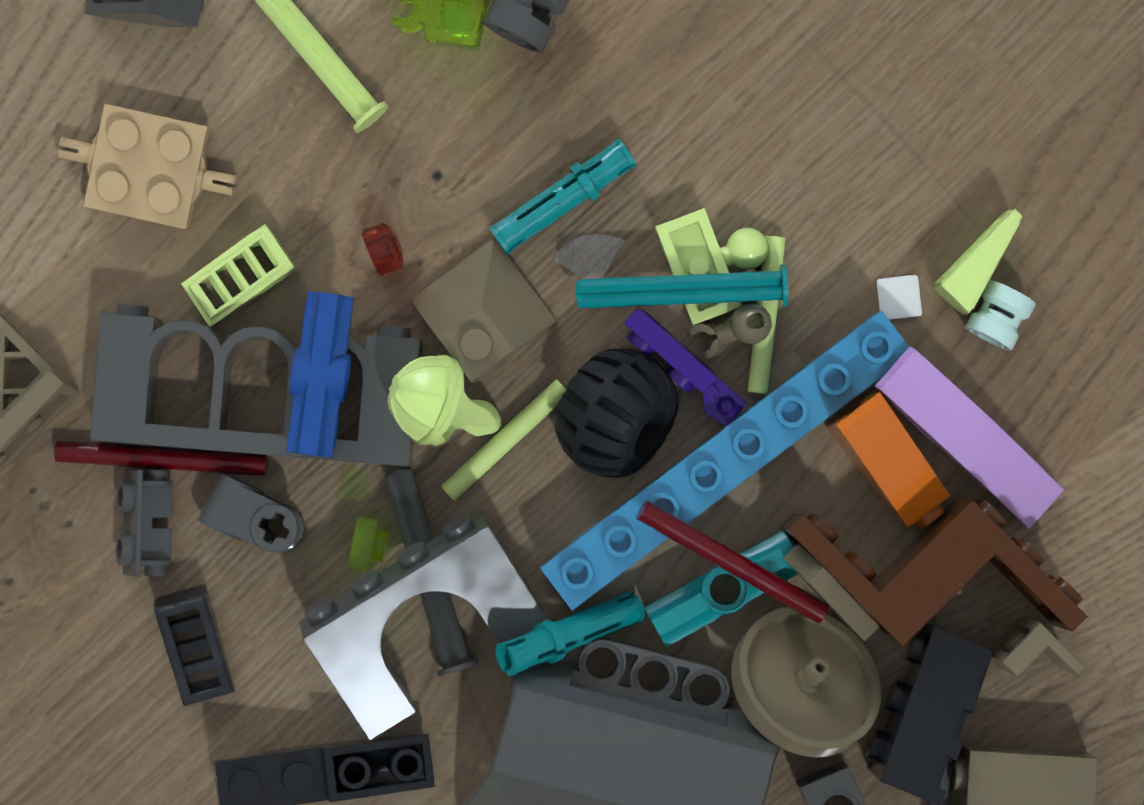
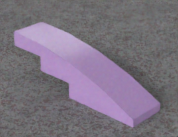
M911 346L875 385L936 448L947 454L978 486L989 492L1026 528L1030 529L1064 491L1003 429Z

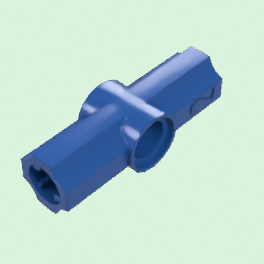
M308 291L304 321L302 322L301 345L295 350L291 370L290 395H294L286 452L334 457L339 428L340 404L346 399L350 377L351 354H347L354 297Z

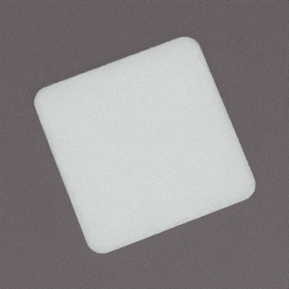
M917 275L877 280L879 308L889 320L922 315Z

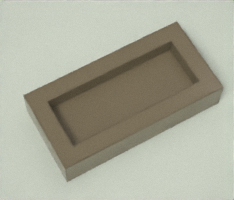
M799 544L783 558L824 603L828 604L829 608L864 642L879 628L878 624L836 579Z

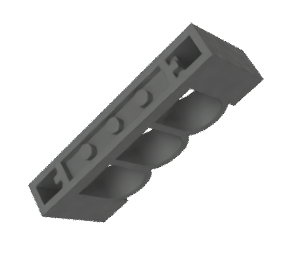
M117 304L116 314L101 313L90 440L412 466L414 441L397 424L389 411L387 402L390 393L389 387L392 385L394 375L409 362L420 358L422 354L423 341L412 339L410 328L380 326L379 336L366 335L365 347L354 338L349 337L348 348L359 359L363 374L358 441L336 439L334 457L330 458L286 452L294 395H290V378L297 346L283 333L262 326L247 327L230 335L224 342L223 338L210 327L192 321H172L162 326L161 319L148 317L149 307ZM180 334H198L207 341L213 352L214 372L209 429L153 424L158 365L161 352L171 339ZM267 339L273 341L281 347L287 358L288 383L283 435L226 430L233 361L239 350L253 340Z

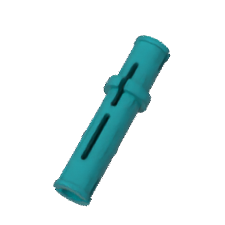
M618 138L583 164L574 163L569 167L570 173L530 199L507 217L491 225L489 229L506 254L509 255L524 242L587 199L593 202L601 196L600 190L638 165L623 142Z
M627 591L611 600L591 606L559 621L544 620L537 623L533 630L527 632V634L498 643L495 650L497 662L503 672L507 671L508 676H514L539 663H556L562 660L567 652L641 623L645 617L643 603L638 595L633 596V591Z

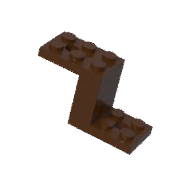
M956 499L872 583L870 582L877 576L876 573L857 554L847 551L843 555L833 545L839 536L817 514L814 516L811 513L806 518L803 514L793 513L780 526L796 545L799 544L836 579L878 624L879 629L889 639L901 646H904L988 561L1052 625L1073 632L1088 617L1077 606L1083 600L1081 595L1062 577L1056 579L1051 574L1047 576L1039 568L1045 562L1044 558L1023 538L1019 541L1014 537L1010 538L1001 529L1007 523L1006 520L985 500L979 502L977 499L974 501Z

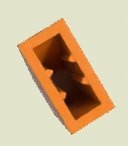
M880 392L866 395L826 426L901 527L908 528L915 523L919 529H922L945 511L940 503L950 497V494Z

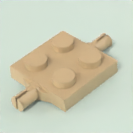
M105 103L99 132L93 139L92 144L63 136L60 139L59 146L77 149L79 152L76 153L63 149H58L57 151L58 159L88 164L89 180L83 207L181 229L190 228L194 204L203 190L233 197L236 188L217 184L216 181L237 184V175L207 169L205 151L210 132L209 126Z

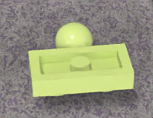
M705 208L655 226L656 234L672 275L729 273L727 267L732 265L745 270L754 269L760 266L768 255V243L765 236L754 228H741L735 231L729 237L727 245L720 248ZM741 302L684 304L692 326L736 310L741 306Z

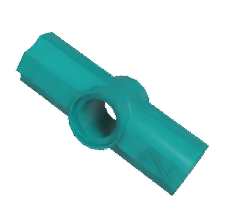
M783 530L739 553L786 581L797 575L783 559L794 548ZM715 565L702 575L644 606V609L667 648L720 617L738 611L745 603L762 595L764 592L734 576L739 585L736 597L727 603L714 601L710 594L712 580L721 574L734 576Z

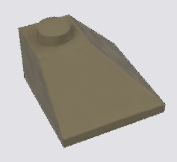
M495 238L491 239L411 299L413 305L451 357L457 360L460 366L463 367L464 374L472 384L476 383L557 322Z

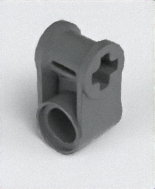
M220 472L198 519L201 523L239 540L242 539L270 552L292 550L299 545L305 533L304 519L293 507L263 494V491L222 472ZM283 515L285 516L283 526L289 529V534L287 537H277L272 541L273 531L267 527V523L270 519L279 520Z

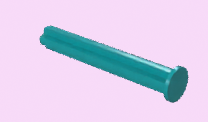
M780 264V271L580 279L575 285L576 304L581 309L781 300V306L788 307L789 297L786 264Z

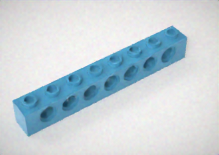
M882 310L873 314L735 418L730 424L722 428L540 566V569L573 611L668 539L665 535L636 519L645 501L651 502L688 524L883 377L909 348L908 344Z

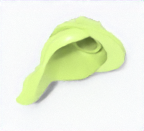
M438 355L417 358L403 367L392 379L387 400L389 411L400 428L416 444H430L436 447L445 443L457 429H464L475 436H483L496 433L501 428V417L491 403L484 400H471L464 391L463 367L453 357Z

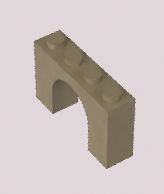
M962 745L961 758L953 760L952 789L959 790V805H1096L1098 758L1085 752Z

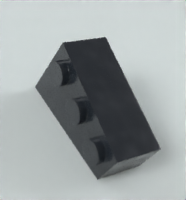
M927 623L923 633L918 631L911 638L905 655V660L911 662L904 682L900 680L894 682L885 704V709L891 711L884 731L880 729L874 731L865 753V758L871 760L868 769L880 782L936 805H942L946 790L938 786L949 759L956 760L958 758L962 743L958 742L957 739L967 714H971L974 711L994 650Z

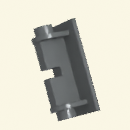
M125 470V480H120L118 483L116 495L117 508L119 512H124V533L117 535L115 552L117 564L123 565V575L141 577V566H145L144 576H166V566L171 565V528H152V518H172L173 481H168V470H146V480H143V470Z

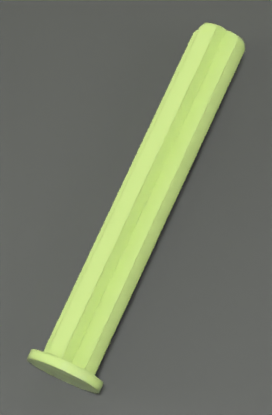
M254 0L356 121L353 126L356 133L367 129L386 112L389 107L384 101L378 104L292 0Z

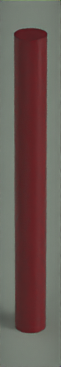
M57 441L54 454L56 462L222 472L266 476L267 455L67 441Z
M645 501L636 517L640 522L818 624L827 615L829 610L828 604L651 502Z

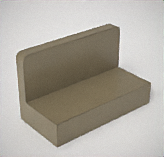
M1021 617L991 648V650H994L991 660L1000 669L1017 677L1042 652L1060 669L1080 676L1086 670V667L1041 623L1025 617Z

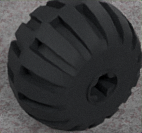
M607 349L599 352L578 370L575 377H572L559 401V408L555 416V432L563 451L578 467L602 477L619 478L634 474L655 456L656 451L665 442L667 434L670 433L679 405L677 388L669 377L668 372L651 356L632 349Z

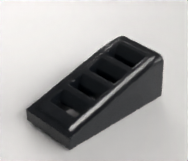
M199 585L156 598L154 612L183 706L235 692L206 585ZM198 608L199 614L172 620V615ZM204 627L206 635L178 642V634ZM210 648L211 656L184 663L182 656ZM216 668L217 677L190 684L189 675Z

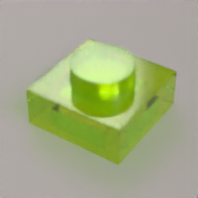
M363 515L357 516L347 569L368 572L372 570L374 562L383 563L389 532L380 531L382 519Z

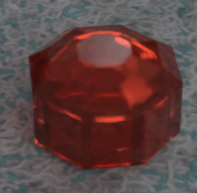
M383 222L363 230L362 237L378 275L384 277L401 270L404 264V254L394 231Z

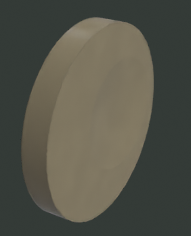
M790 607L780 608L759 618L742 636L735 648L731 664V677L737 701L750 723L765 738L780 748L807 757L836 755L853 746L874 724L881 705V682L877 667L862 641L837 619L826 615L823 621L818 624Z

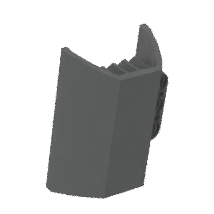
M604 637L583 645L579 653V659L565 656L556 663H539L511 676L512 693L492 765L474 791L466 799L462 800L461 805H764L775 759L781 748L765 738L750 723L737 700L729 698L730 687L727 678L718 667L695 659ZM608 648L617 656V665L610 674L600 676L589 670L587 658L594 649ZM650 661H658L668 669L666 682L656 689H648L638 680L640 668ZM703 674L715 677L719 683V691L716 697L708 702H699L690 695L692 681L697 676Z

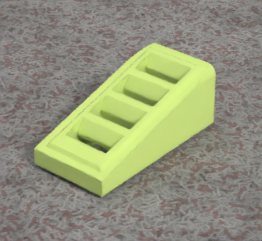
M1010 209L1002 213L934 283V289L961 315L969 314L974 309L1020 225V220L1023 216L1016 209Z
M264 224L181 283V285L208 326L212 328L298 271V269L271 228ZM259 246L263 248L275 266L268 273L253 253V250ZM243 257L258 278L251 285L235 263ZM225 269H227L241 290L235 297L231 295L218 275ZM208 280L225 303L218 309H215L200 286Z

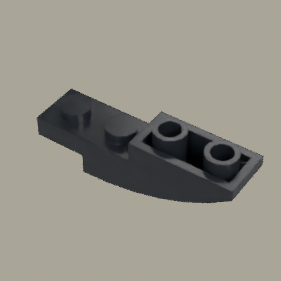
M427 733L264 751V754L213 761L218 805H299L326 800L336 802L435 787L429 734Z

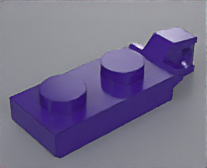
M637 307L624 322L631 329L626 338L639 351L648 356H651L656 351L670 364L666 371L676 384L687 393L694 386L703 393L705 414L726 427L745 407L747 402L642 307L640 309Z

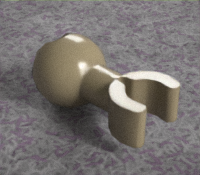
M745 303L735 310L730 321L719 325L714 322H703L694 325L689 329L691 335L705 332L708 335H717V339L712 341L709 350L699 353L698 358L700 360L714 358L723 352L726 344L736 340L750 345L759 344L770 333L772 328L771 316L763 306L755 303ZM761 314L765 318V325L761 321Z

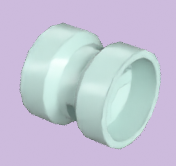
M989 280L982 293L984 302L979 311L971 314L965 329L992 345L1012 351L1019 338L1017 329L1022 320L1030 317L1036 303L1024 294L1004 284Z

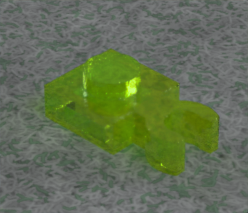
M401 0L402 2L415 5L413 14L408 18L392 17L391 23L402 32L413 33L426 27L424 38L429 43L479 51L484 30L482 21L488 11L490 0Z

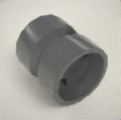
M493 0L482 23L506 40L527 50L543 54L556 28L552 17L553 15L563 14L569 0Z

